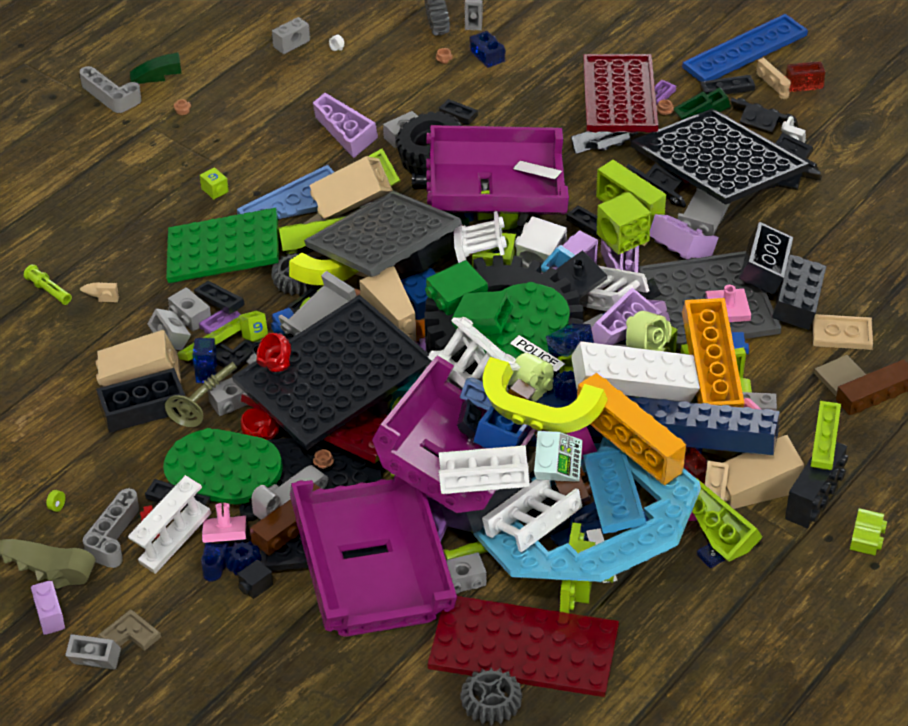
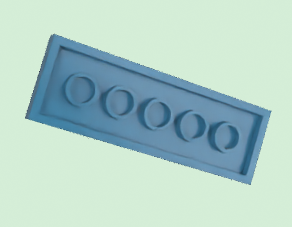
M618 447L583 455L603 534L645 525L644 512L627 455Z

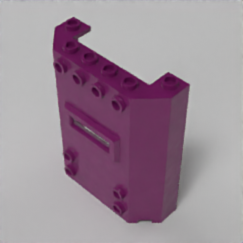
M431 125L430 133H427V144H430V159H426V181H430L427 182V205L447 213L494 214L495 211L498 214L565 215L567 213L569 195L568 186H565L562 128ZM519 161L561 170L562 172L556 179L513 168ZM481 179H489V194H481Z
M437 355L381 423L372 441L382 467L403 479L409 485L424 492L428 497L435 499L456 513L483 510L497 489L441 494L439 458L423 448L429 449L438 456L441 452L488 449L474 443V438L470 439L458 429L457 422L461 406L466 400L460 398L462 390L447 381L454 365ZM476 406L482 412V419V417L486 414L487 410ZM530 426L528 435L521 446L526 445L527 447L535 435L534 431L537 430Z
M396 475L391 480L382 479L377 482H362L352 486H338L332 489H317L315 491H312L313 480H299L291 483L290 498L325 630L330 632L337 630L339 635L347 637L430 623L436 619L437 613L442 610L448 612L454 608L457 595L427 496L424 492L409 485ZM386 545L388 552L347 559H344L342 554L343 551Z

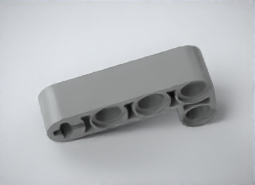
M86 66L80 69L82 87L112 111L122 113L141 103L139 84L130 82L118 87L93 67Z
M309 465L274 491H271L265 485H260L252 494L253 513L262 520L291 499V483L299 480H313V483L324 489L328 483V477L314 466Z
M124 489L119 492L84 536V549L95 557L97 563L110 568L117 567L122 563L123 557L117 538L139 511L135 490Z

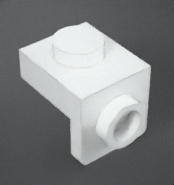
M789 116L787 122L784 121L781 131L805 143V130L794 127L793 117Z

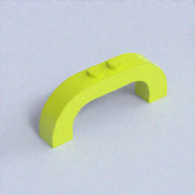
M304 253L297 255L289 261V276L297 281L311 285H324L321 275L325 271H328L342 281L359 272L334 259L318 260Z
M490 357L483 372V387L493 408L503 417L512 420V422L518 425H529L538 431L543 429L551 432L570 433L580 430L591 424L601 414L608 400L604 389L584 384L578 398L572 404L562 408H554L519 398L506 392L508 382L513 374L509 362Z

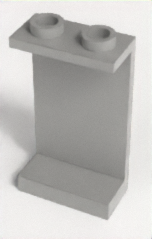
M697 188L685 213L678 214V220L687 223V227L694 231L700 229L703 230V235L713 236L730 204L725 205Z
M325 271L321 275L324 286L291 318L287 319L283 315L279 316L281 329L286 334L290 333L293 336L299 334L355 298V289L328 271Z

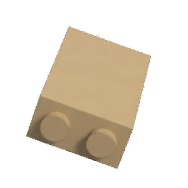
M368 156L309 185L311 188L310 194L318 204V213L324 219L335 218L393 191L379 158Z
M389 267L381 271L377 276H368L360 280V295L415 342V311L395 267Z
M164 330L97 351L98 360H96L98 374H96L99 385H103V387L172 368L175 369L181 383L179 357Z
M788 435L777 438L774 455L744 453L723 462L729 464L724 501L735 509L789 495L790 489L804 469V463Z

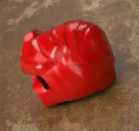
M268 333L265 335L257 349L256 362L262 367L267 366L272 372L287 369L290 366L289 359L292 350L288 339L280 333Z
M256 408L247 409L241 418V429L245 435L271 440L279 432V424L267 413Z

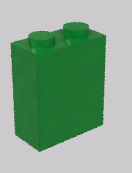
M464 260L426 278L425 292L429 298L436 302L437 307L449 316L455 313L464 293L488 292V283L467 260Z
M507 291L464 293L452 319L466 317L472 321V326L482 334L501 333L514 305ZM452 322V325L457 329L458 326Z

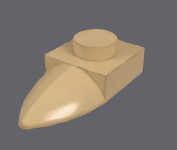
M90 283L80 288L82 292L98 297L99 302H118L119 299L117 283Z

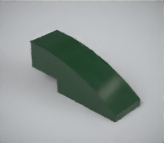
M179 52L159 56L137 66L130 71L131 82L137 84L165 81V75L182 74Z
M719 87L707 95L703 91L673 109L679 118L684 120L712 108L721 112L731 107L728 96Z

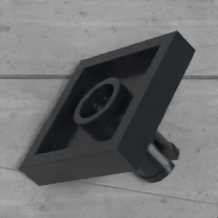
M583 250L556 269L558 271V281L566 277L571 282V291L577 290L580 299L608 279L607 274Z

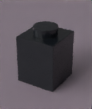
M256 560L238 573L239 589L243 594H248L252 599H255L273 586L272 571L259 560Z

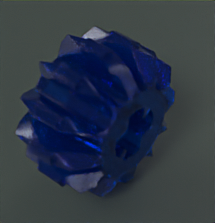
M572 370L557 373L556 377L553 378L555 397H560L561 400L567 399L568 401L577 399L578 390Z
M242 540L240 544L234 542L233 547H227V553H225L224 557L228 570L233 571L235 576L256 560L261 562L259 548L257 545H253L251 541L245 543Z

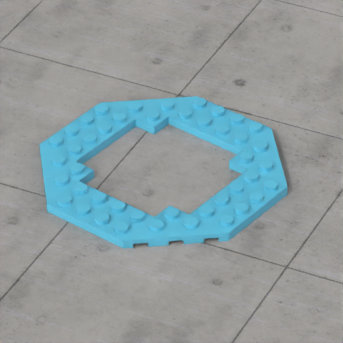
M594 443L597 452L601 443ZM627 455L633 478L658 500L644 507L645 515L650 519L646 521L645 525L631 528L580 553H577L568 543L548 552L539 541H536L526 550L520 552L514 536L501 531L491 538L486 535L484 526L480 531L473 534L511 577L601 582L679 544L701 490L700 482L683 468L682 474L664 486ZM581 459V468L583 472H586L584 459ZM530 473L531 479L534 481L536 477ZM550 480L551 486L556 485L555 481ZM518 520L511 524V526L518 529L524 527Z

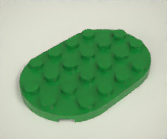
M534 282L516 284L502 290L508 292L514 305L501 333L483 335L501 351L515 359L525 353L510 344L519 335L553 356L569 324L570 311L564 297L554 288Z
M206 428L177 440L165 457L163 469L166 479L170 484L177 485L184 476H187L202 486L197 493L210 497L211 501L243 504L250 502L249 499L252 498V494L258 486L265 485L269 488L277 484L282 474L283 463L278 449L266 439L220 429Z

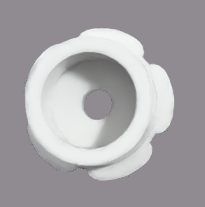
M340 35L333 36L329 40L330 48L333 51H342L344 39Z

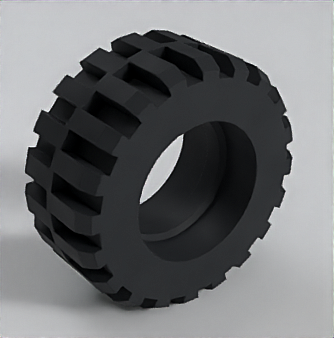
M432 111L428 112V114H419L418 117H413L409 122H406L400 128L396 137V146L404 168L410 173L427 174L426 159H430L427 133H430L431 125L462 126L457 118L448 113L444 114L439 111L434 113Z

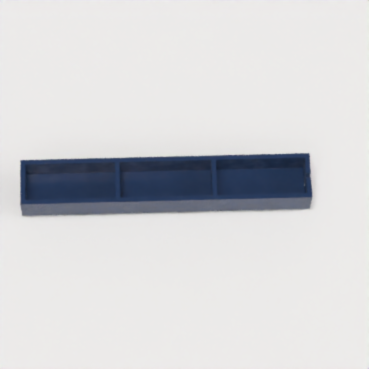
M551 389L545 392L537 401L533 402L554 408H562L572 404L577 399V392ZM628 397L646 413L652 415L662 426L667 427L677 438L682 439L686 447L774 455L779 433V411L752 409L750 407H731L729 405H710L708 403H689L687 401L678 402L667 399L657 400L646 397ZM590 424L587 426L591 437H604Z

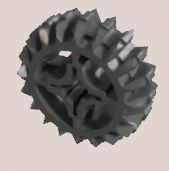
M424 0L427 19L432 33L435 36L449 33L450 22L445 0Z
M296 253L294 255L287 254V257L281 256L279 263L273 265L271 273L273 284L278 288V291H283L284 294L290 293L291 296L294 294L300 296L301 293H305L315 286L297 281L289 276V261L299 255Z
M492 667L489 671H485L483 668L480 673L474 671L472 677H467L466 683L462 685V707L466 709L467 716L472 715L474 721L480 719L482 725L485 721H489L491 726L494 721H498L501 725L503 719L509 721L511 715L516 716L517 709L521 707L522 692L520 683H517L515 676L510 677L509 671L502 673L501 668L498 671H493ZM503 691H505L508 694V698L504 696ZM474 695L479 696L480 701H477Z

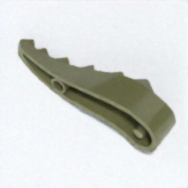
M17 539L0 540V556L3 557L5 564L14 561L17 563L19 571L29 569L36 573L38 581L46 578L52 581L57 589L67 585L85 584L96 562L95 557L90 552L80 548H57Z

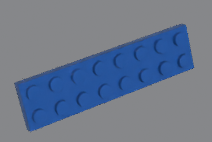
M784 14L684 61L682 68L700 82L715 80L807 36L808 30Z

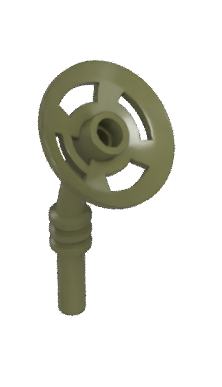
M231 362L215 376L211 375V378H207L208 381L205 380L204 384L189 398L181 395L168 398L165 403V410L169 417L182 426H198L203 420V411L196 402L208 390L212 391V387L215 388L216 384L219 385L221 380L236 370V365ZM172 407L177 408L181 417L175 413ZM195 416L197 417V419L195 420H188V418L190 419L194 418Z

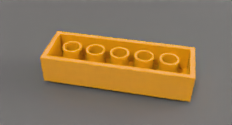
M725 298L685 300L682 317L689 355L694 356L700 386L696 394L697 402L699 404L708 403L710 405H729L731 407L743 408L745 403Z
M598 373L593 374L578 384L577 398L584 384L604 389L608 399L601 414L590 424L664 486L683 473L686 444L682 439L677 438L667 427L662 426L652 415L646 413L637 403L631 401L622 391L616 389Z

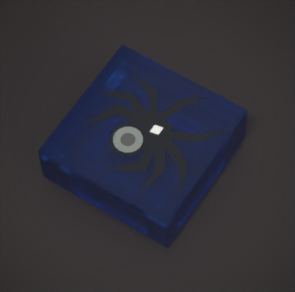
M710 543L697 550V556L710 569L726 560L713 549Z

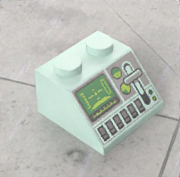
M538 431L534 467L536 479L579 482L583 441L561 432Z

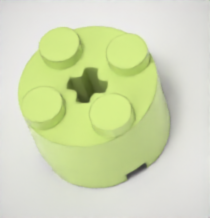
M639 311L633 317L630 316L626 321V345L630 348L664 351L665 348L663 346L666 342L669 343L671 338V324L664 316L648 311Z
M523 353L516 358L515 363L521 368L513 370L508 386L511 388L518 379H521L536 389L531 400L537 401L545 392L550 391L554 387L553 366L529 353Z

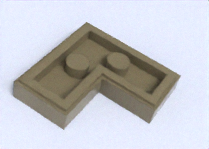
M129 610L97 635L98 638L114 640L119 647L131 639L144 651L161 638L159 631L132 610Z

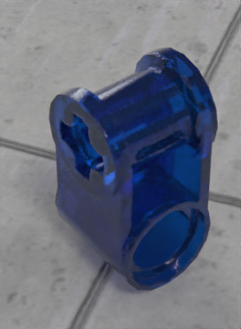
M205 543L204 553L201 558L202 573L205 580L216 581L221 578L229 556V543Z

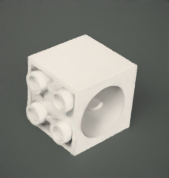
M532 216L529 222L525 223L521 236H518L515 241L516 256L523 257V267L528 268L533 260L541 262L542 265L557 247L567 242L566 227Z

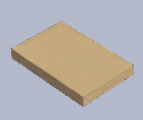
M815 314L812 321L813 346L872 350V318Z

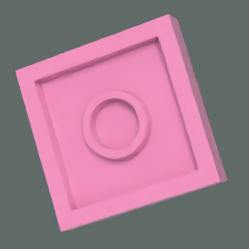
M726 285L724 290L706 291V299L725 298L729 322L751 321V312L744 289H735L733 285Z
M222 503L217 504V518L206 519L203 522V543L246 539V516L230 517L229 504L224 503V513L222 512Z

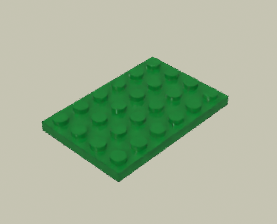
M277 208L168 228L166 275L168 283L279 263Z

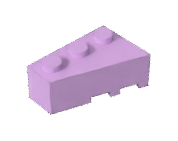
M655 214L650 228V236L655 239L656 243L665 244L668 250L680 253V257L684 259L713 255L719 237L714 235L705 236L702 234L703 230L697 229L694 231L687 227V223L669 215Z
M601 239V254L608 268L638 273L639 246L618 255Z

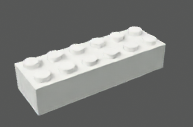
M581 341L571 355L577 390L578 384L595 373L607 379L611 385L622 391L624 395L691 402L700 389L693 355Z

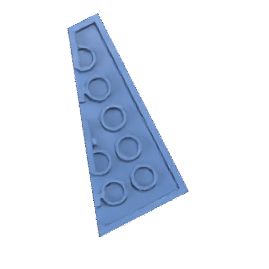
M326 165L238 208L237 214L277 208L278 219L316 212L318 211V204L310 194L311 188L309 185L334 173V171Z

